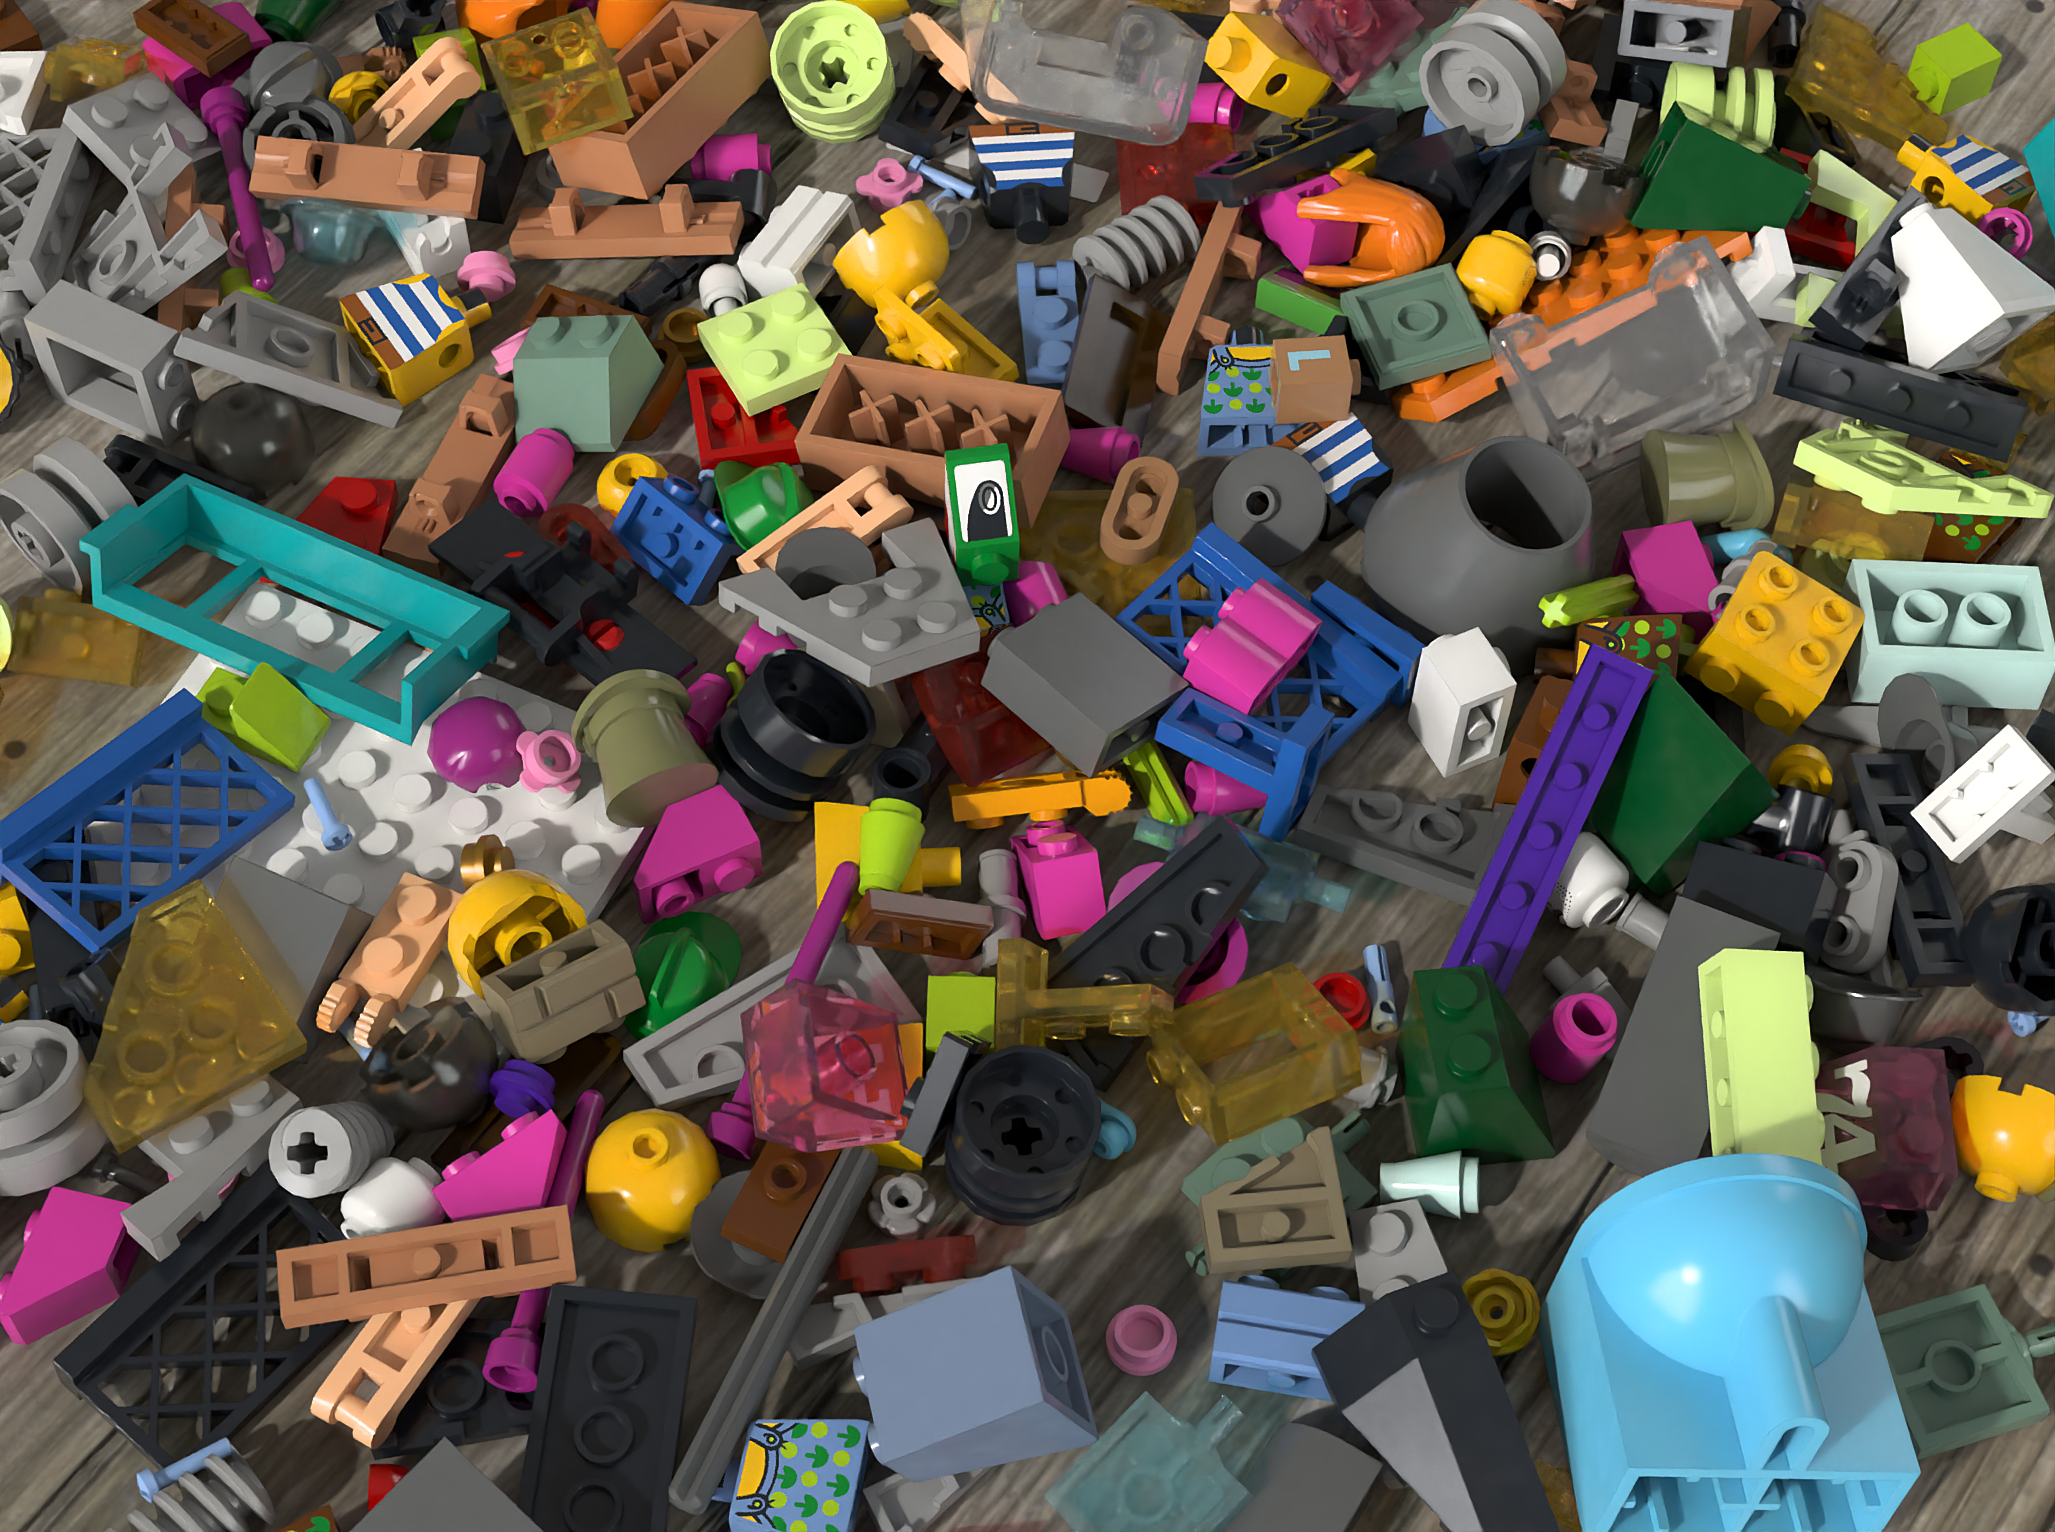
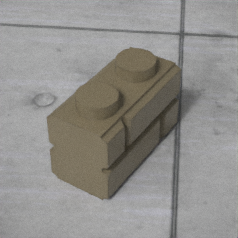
M600 919L479 980L487 1006L492 1012L490 1016L497 1038L518 1060L527 1061L532 1064H545L555 1061L566 1052L567 1046L593 1032L605 1033L618 1028L624 1022L625 1015L646 1004L640 981L634 973L636 968L629 945L623 937Z

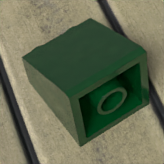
M1675 100L1622 196L1620 203L1630 224L1640 229L1759 232L1764 226L1785 229L1789 220L1796 222L1807 208L1812 196V190L1808 189V186L1812 180L1794 158Z
M1666 670L1642 696L1581 830L1583 832H1591L1599 837L1601 841L1605 838L1619 854L1617 858L1629 871L1628 884L1636 892L1643 885H1647L1662 899L1688 876L1699 840L1721 846L1723 838L1734 837L1779 798L1780 795Z
M1472 965L1414 971L1395 1054L1417 1159L1459 1150L1462 1151V1157H1479V1165L1554 1158L1556 1151L1536 1066L1530 1053L1528 1032L1484 966Z

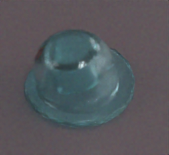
M308 196L290 197L279 204L280 213L292 218L293 241L298 254L307 262L316 265L343 269L357 265L365 256L374 226L387 228V223L382 218L325 199Z

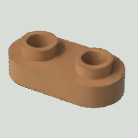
M1143 456L1130 460L1121 468L1104 511L1100 527L1101 548L1113 561L1125 565H1138L1151 560L1158 553L1178 497L1179 477L1175 468L1170 463L1157 457ZM1144 493H1149V494H1152V495H1154V496L1149 497L1148 495H1146V494H1144Z

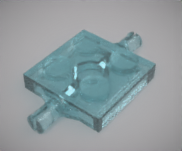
M1199 812L1191 823L1180 824L1177 827L1142 814L1136 826L1134 840L1169 851L1166 863L1214 822L1217 817ZM1235 824L1270 868L1240 909L1244 915L1257 921L1272 922L1276 920L1286 924L1296 905L1306 903L1307 900L1344 914L1353 887H1347L1316 876L1320 853L1286 841L1279 843L1257 831Z
M1145 1391L1043 1497L1068 1522L1072 1532H1221L1253 1499L1250 1492L1225 1469L1222 1459L1215 1449L1246 1416L1225 1395H1222L1221 1399L1193 1427L1189 1422L1170 1415Z

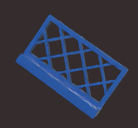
M1211 522L1196 535L1192 548L1113 620L1183 677L1187 667V660L1183 656V652L1191 638L1184 637L1181 616L1213 617V625L1215 627L1221 621L1218 618L1221 607L1231 593L1239 586L1248 591L1255 582L1263 578L1320 618L1323 623L1311 647L1298 662L1305 669L1306 679L1284 678L1266 699L1268 716L1252 715L1251 717L1279 731L1288 732L1300 717L1280 716L1277 694H1308L1309 705L1313 703L1321 708V695H1338L1354 708L1356 712L1350 718L1333 719L1330 733L1334 734L1327 741L1320 766L1321 769L1368 721L1373 723L1387 709L1403 676ZM1187 574L1190 575L1210 592L1211 601L1179 600L1178 583ZM1167 594L1168 599H1161ZM1143 615H1170L1172 637L1150 636L1135 622Z
M183 688L0 821V887L10 881L91 953L107 946L111 950L294 807L296 796L202 717L203 703L186 688ZM201 743L220 759V771L181 769V756ZM172 764V769H165ZM142 785L172 786V807L132 806V793ZM181 786L220 788V809L180 808ZM228 788L255 789L269 802L257 811L228 810ZM124 799V805H117ZM94 821L123 822V845L82 843V830ZM131 823L172 824L171 847L131 845ZM180 825L219 826V840L209 848L180 847ZM228 827H235L228 833ZM74 837V843H66ZM43 859L73 860L72 883L42 882L29 869ZM81 860L122 862V885L80 883ZM130 862L171 863V877L160 886L130 885ZM179 864H187L179 871ZM64 900H72V905L70 906ZM80 900L121 902V916L102 931H98L79 914ZM130 902H138L129 909Z

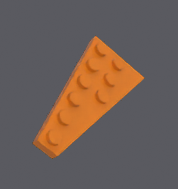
M1630 222L1612 226L1604 232V238L1589 250L1571 256L1570 267L1562 277L1540 281L1532 285L1517 312L1507 315H1493L1492 319L1488 321L1489 324L1483 328L1492 345L1491 359L1411 381L1394 394L1391 401L1397 417L1438 423L1497 391L1499 388L1497 378L1502 375L1516 373L1524 369L1533 372L1551 362L1547 351L1572 339L1573 345L1579 347L1656 306L1658 300L1655 293L1680 285L1691 287L1708 278L1706 266L1722 257H1728L1731 261L1737 262L1751 255L1753 250L1747 232L1640 229L1630 224Z

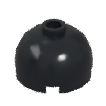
M2028 883L1997 890L1973 911L1965 931L1964 951L1975 973L1974 988L1987 1001L2000 1009L2028 1016H2055V883Z

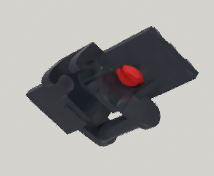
M491 498L428 545L429 552L471 585L468 594L510 611V621L506 626L535 648L537 659L548 667L556 666L564 660L597 687L613 675L634 669L659 671L679 681L698 665L697 659L627 604L637 596L639 582L637 567L624 557H620L613 566L615 576L590 557L591 533L577 520H573L568 524L566 528L568 539L560 549L550 540L540 536L494 498Z

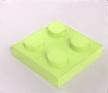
M803 282L697 324L700 342L749 417L821 388L837 354L852 355Z

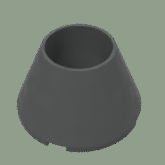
M1496 437L1414 469L1394 481L1381 494L1369 513L1363 531H1365L1363 539L1364 556L1360 561L1365 587L1380 616L1395 626L1409 631L1418 641L1426 646L1443 635L1453 634L1456 636L1479 627L1492 648L1497 647L1504 653L1509 663L1512 677L1534 672L1537 646L1570 650L1574 646L1578 623L1550 629L1542 623L1545 612L1538 606L1544 595L1597 581L1590 491L1579 469L1562 452L1542 441L1529 437ZM1479 520L1503 529L1514 537L1523 548L1499 539L1489 532Z

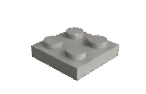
M153 71L68 105L62 120L125 186L124 179L134 164L138 163L146 168L161 144L152 138L165 121L183 133L193 158L189 164L194 165L195 174L221 163L223 159L219 138L205 127L204 123Z

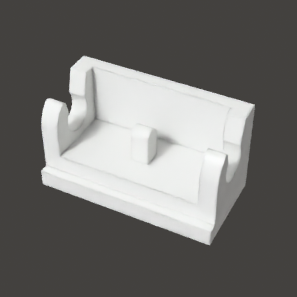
M420 147L414 149L415 151H422ZM377 210L415 275L427 273L437 278L454 272L463 266L464 259L471 254L464 218Z

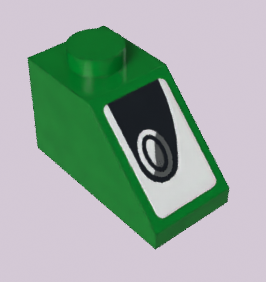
M1007 443L945 451V533L952 565L962 587L973 585L992 586L1002 581L1019 579L1020 539Z

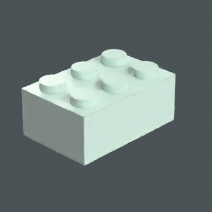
M1852 559L1840 596L1858 606L1863 611L1865 620L1844 659L1851 702L1880 703L1885 688L1895 677L1912 673L1926 679L1935 689L1942 706L1956 705L2038 710L2055 671V642L2039 567Z

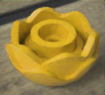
M355 71L341 77L334 84L328 101L335 104L346 115L351 126H353L381 98L389 87L382 79V76L377 73Z
M630 453L616 457L604 467L597 480L599 504L616 518L639 476L666 479L668 472L657 460L644 454Z
M1490 1268L1470 1277L1464 1283L1462 1289L1486 1336L1493 1357L1517 1352L1531 1341L1539 1326L1540 1315L1538 1313L1540 1311V1304L1533 1285L1526 1278L1515 1276L1501 1269ZM1500 1309L1503 1311V1316L1500 1319H1492V1313L1495 1310Z

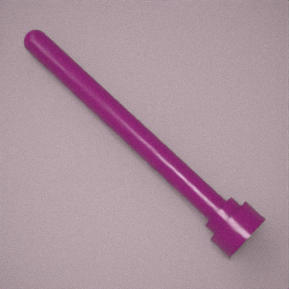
M227 86L216 87L207 91L201 98L200 108L203 122L209 131H212L214 135L219 137L251 284L255 289L267 292L273 288L275 279L257 200L249 191L251 175L243 158V139L241 133L249 119L247 106L243 94L237 89Z
M844 861L837 866L731 1103H723L719 1112H711L703 1131L717 1153L739 1161L747 1162L751 1160L761 1137V1132L757 1129L760 1118L756 1115V1112L859 884L860 867L855 862Z
M592 1089L582 1092L578 1097L546 1208L567 1205L570 1223L584 1178V1165L591 1144L595 1140L605 1104L602 1094ZM552 1286L521 1291L511 1327L503 1330L500 1337L490 1343L482 1373L485 1379L494 1386L519 1393L530 1392L536 1389L543 1340L538 1335Z

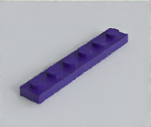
M1594 643L1589 647L1441 968L1483 965L1502 995H1505L1654 671Z

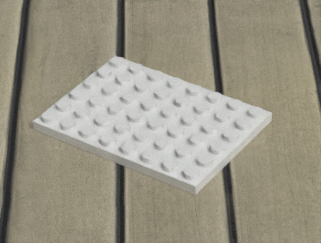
M257 581L247 589L221 624L333 674L381 633ZM404 642L364 677L358 685L401 703L402 679L426 659L431 652ZM199 653L162 703L183 688H186L191 694L196 696L216 667L249 679L250 675ZM477 672L422 723L412 746L316 705L330 718L331 726L299 773L244 752L296 796L294 807L148 921L195 941L234 855L375 916V919L404 872L464 894L466 889L461 876V854L463 847L467 843L477 842L482 835L494 834L501 840L503 847L508 846L511 849L515 860V869L541 873L555 881L583 908L587 923L590 924L598 919L657 825L628 828L609 821L606 815L603 784L598 762L593 763L592 758L588 757L587 753H581V764L577 770L581 775V783L572 793H563L558 788H543L539 792L533 793L524 788L520 780L510 788H506L498 783L484 784L478 789L477 793H471L439 777L427 754L432 723L438 715L465 698L484 696L508 704L517 713L527 731H533L538 736L547 730H560L571 736V727L577 713L576 711ZM199 743L181 756V769L220 771V759ZM544 757V763L552 767V762ZM172 764L165 769H172ZM310 778L319 779L338 822L347 825L352 834L350 844L341 850L329 851L321 840V834L324 829L304 788L305 781ZM142 785L132 793V806L172 807V786ZM181 786L180 808L220 809V788ZM228 788V810L257 811L269 802L255 789ZM124 799L117 805H124ZM94 821L87 826L91 833L92 844L123 845V822ZM131 823V845L171 847L172 824ZM180 825V847L209 848L219 840V826ZM228 827V833L235 827ZM95 861L98 884L122 885V862ZM130 862V885L160 886L171 877V863ZM179 864V871L187 864ZM103 901L121 909V902ZM130 902L129 909L138 902ZM447 939L402 1014L397 1012L388 1027L493 1073L502 1070L506 1061L511 1056V1053L497 1038L490 1016L492 1012L487 1003L473 992L457 972L448 950ZM360 997L352 1011L359 1014L363 1013L368 1000Z

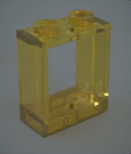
M588 7L480 44L497 93L524 156L634 117L618 67ZM537 35L545 36V40L541 44H535L533 40Z
M1292 962L1148 1020L1153 1049L1146 1051V1061L1154 1081L1161 1089L1166 1087L1171 1089L1188 1124L1191 1126L1199 1124L1217 1147L1363 1085L1356 1031ZM1281 1032L1298 1048L1214 1085L1199 1068Z

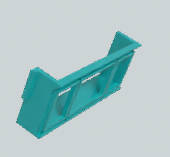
M185 473L139 508L126 504L79 540L80 551L90 554L93 607L250 676L259 663L263 661L276 669L312 703L409 746H412L422 723L488 662L491 664L497 662L498 631L510 621V611ZM184 544L238 566L186 609L132 586ZM264 577L384 630L333 674L209 619L258 579ZM407 639L434 650L402 679L401 703L358 685L364 677Z

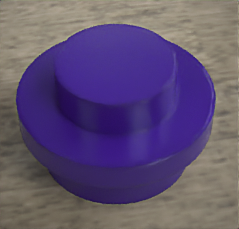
M518 1059L506 1061L503 1069L495 1071L487 1084L489 1092L496 1098L494 1101L496 1107L515 1119L533 1111L542 1116L553 1109L555 1104V1097L552 1094L556 1086L554 1078L541 1067L527 1061Z

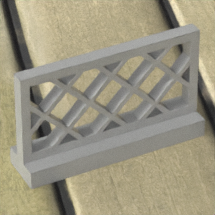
M62 122L60 128L29 130L27 135H17L11 132L0 133V153H3L0 155V176L19 165L24 168L0 183V204L6 202L10 205L0 211V233L24 218L21 228L6 237L0 234V261L9 257L8 270H0V292L22 290L30 305H36L62 278L104 163L64 122ZM52 149L51 153L36 162L30 159L43 150ZM39 181L36 190L21 199L15 196Z

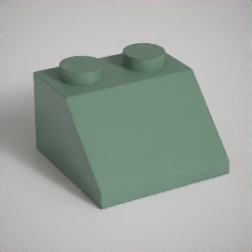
M634 315L539 317L513 358L516 445L523 436L532 434L535 429L547 428L564 436L573 446L574 452L617 451L664 368V364Z

